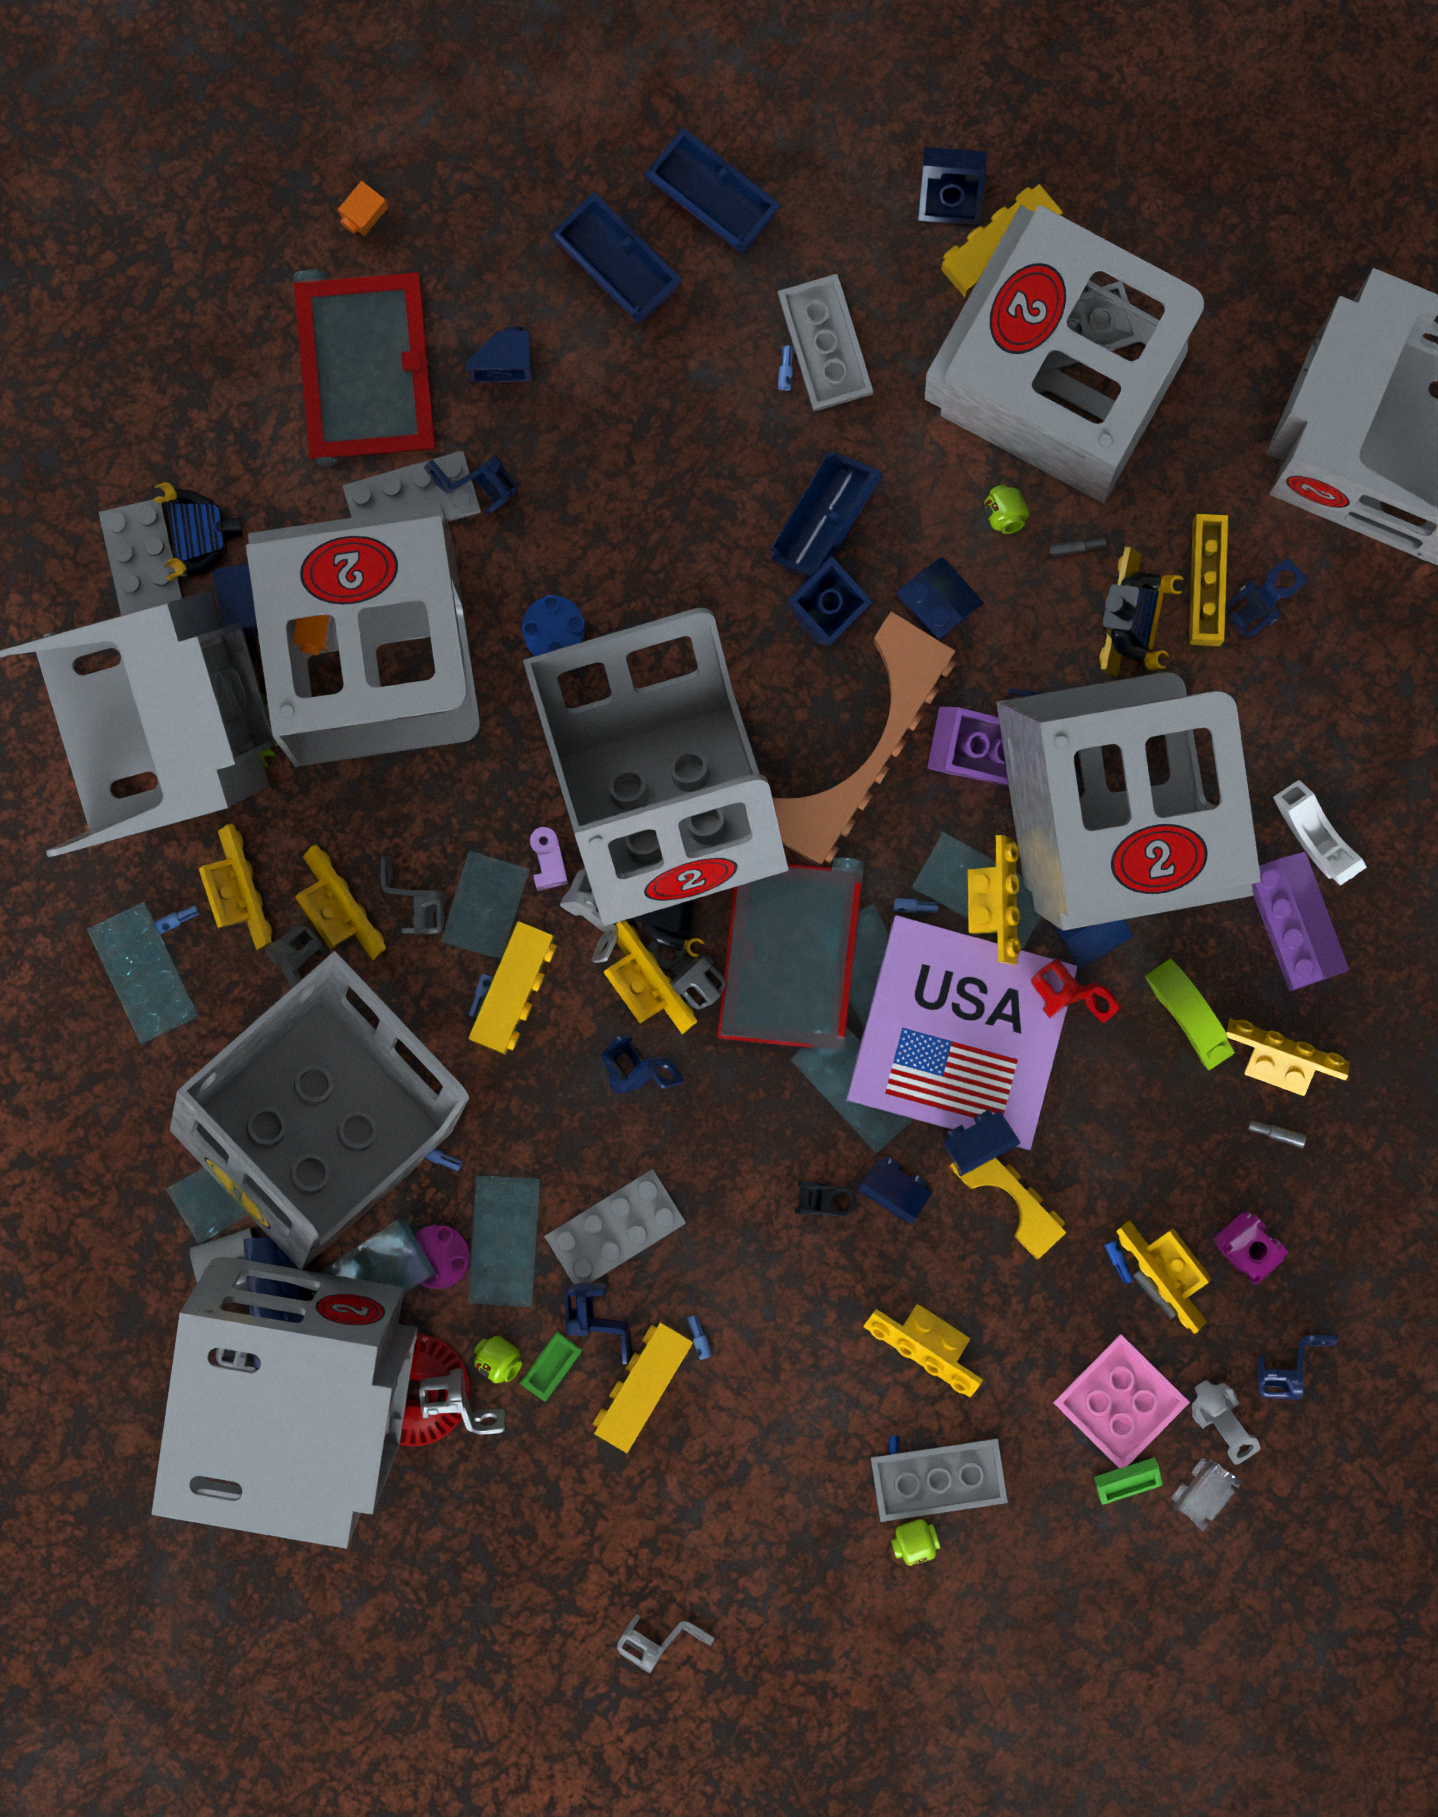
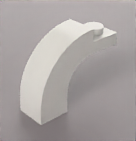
M1300 780L1273 797L1283 818L1297 840L1328 879L1333 878L1339 885H1342L1366 868L1363 859L1334 830L1323 813L1314 793Z

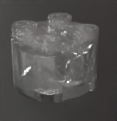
M1213 1457L1209 1461L1202 1458L1191 1472L1195 1476L1188 1486L1182 1483L1171 1497L1176 1502L1173 1508L1188 1516L1202 1532L1209 1526L1204 1521L1208 1519L1210 1522H1213L1235 1494V1490L1231 1487L1234 1485L1239 1488L1243 1483L1236 1475L1224 1470Z

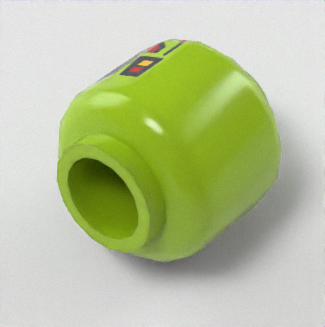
M999 485L993 488L983 504L992 528L1002 531L1004 534L1014 533L1022 529L1029 516V510L1021 491L1014 487Z
M494 1336L489 1340L484 1338L474 1349V1354L476 1355L474 1366L476 1370L493 1383L510 1382L522 1367V1362L520 1361L521 1353L518 1348L501 1336Z
M923 1519L898 1526L895 1532L896 1539L891 1540L896 1559L903 1557L904 1562L908 1566L934 1559L936 1550L940 1549L933 1524L928 1525Z

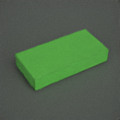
M557 1331L519 1384L546 1402L583 1349Z
M1155 1457L1094 1477L1102 1505L1163 1485Z

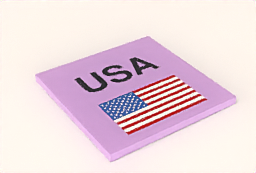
M895 915L846 1100L948 1129H954L960 1125L967 1129L976 1124L973 1118L989 1109L993 1114L1000 1111L1021 1142L1016 1147L1031 1150L1067 1010L1066 1006L1049 1019L1043 1011L1044 1000L1032 986L1031 978L1055 959L1020 950L1018 965L998 962L997 943ZM1060 961L1075 979L1078 966ZM1053 970L1043 977L1055 992L1062 990L1064 983Z

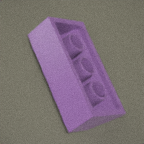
M1306 852L1280 858L1259 866L1261 882L1252 884L1253 895L1289 992L1349 971Z

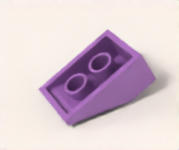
M939 707L927 769L1009 786L999 717L959 707Z

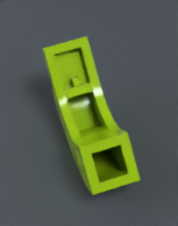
M1171 958L1145 975L1155 996L1181 1026L1202 1064L1208 1071L1235 1053L1227 1039V1033L1208 1003L1187 975Z

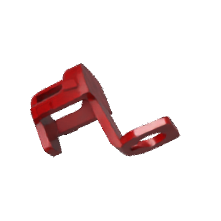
M1058 958L1040 969L1031 978L1032 986L1044 1000L1043 1011L1049 1019L1058 1014L1067 1005L1084 998L1089 1010L1102 1023L1107 1022L1121 1009V1004L1108 988L1095 982L1082 987L1070 975L1067 968ZM1052 970L1064 983L1060 992H1055L1043 978ZM1094 993L1107 999L1109 1003L1108 1011H1102L1098 1008Z

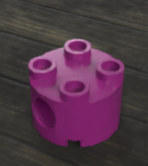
M1246 1211L1244 1214L1240 1213L1213 1238V1241L1217 1243L1216 1246L1240 1272L1249 1274L1246 1278L1256 1286L1285 1260L1284 1256L1288 1251L1276 1238L1273 1240L1268 1234L1264 1233L1268 1228L1256 1215L1252 1216Z
M432 1225L422 1228L413 1235L406 1246L405 1261L408 1271L415 1281L428 1288L444 1289L456 1285L465 1277L470 1267L472 1255L469 1243L460 1232L448 1226Z

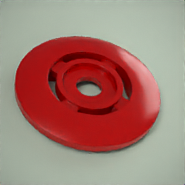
M416 1334L409 1381L417 1380L421 1382L423 1379L437 1377L440 1374L447 1376L452 1369H463L465 1393L469 1401V1377L459 1355L449 1345L435 1337ZM440 1389L428 1390L429 1403L438 1401ZM445 1389V1399H444V1401H446L447 1396H448V1390H446V1389ZM407 1397L400 1445L423 1446L434 1443L448 1435L463 1417L461 1413L452 1412L429 1415V1418H423L420 1398L412 1400Z

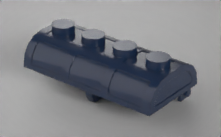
M684 127L644 173L647 179L741 254L765 230L780 207L777 201Z
M595 192L549 234L638 324L652 315L681 284L682 279Z
M835 452L827 453L769 549L771 551L770 554L773 555L771 560L787 571L807 580L830 556L834 557L840 549L845 537L857 517L861 514L875 487L882 479L883 474L881 471Z
M270 1237L243 1239L245 1260L299 1269ZM247 1276V1288L250 1292L307 1301L305 1287L283 1281ZM249 1305L251 1316L292 1323L302 1322L304 1315ZM253 1354L254 1368H260L261 1361L258 1356Z

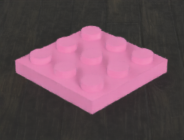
M1119 1334L1053 1403L1120 1469L1128 1466L1190 1402L1131 1343Z

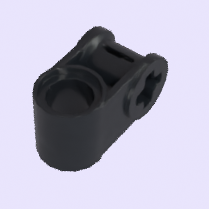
M798 1181L797 1186L800 1187L799 1206L795 1208V1213L846 1217L856 1209V1197L847 1188ZM812 1191L811 1206H809V1197ZM840 1193L848 1194L851 1198V1206L846 1211H838L833 1205L835 1196Z

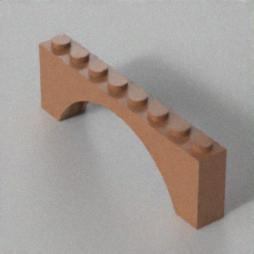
M892 611L873 641L884 662L890 687L889 717L877 747L868 760L853 775L829 790L801 798L773 797L782 844L818 867H821L824 861L828 864L832 862L839 850V847L835 846L841 835L845 837L849 835L856 823L852 819L858 808L862 811L866 808L873 794L869 793L870 788L874 782L881 784L890 769L886 766L887 761L891 755L897 758L907 741L903 740L902 737L908 728L912 731L915 730L923 717L919 710L925 702L928 704L932 703L940 688L935 686L941 676L947 678L957 663L952 659L955 650Z

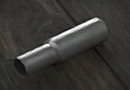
M1105 537L1089 540L1079 539L1048 545L1050 558L1082 554L1086 551L1107 547Z
M1254 1120L1250 1121L1248 1128L1249 1131L1266 1135L1270 1139L1304 1148L1307 1134Z
M1141 1269L1133 1274L1137 1282L1152 1300L1159 1304L1170 1319L1178 1314L1172 1304L1166 1302L1158 1292V1286L1151 1277H1147Z

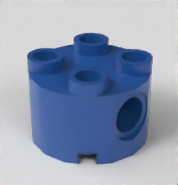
M547 595L544 598L538 599L529 606L523 617L522 632L527 648L534 656L585 642L586 626L582 613L572 601L564 597Z

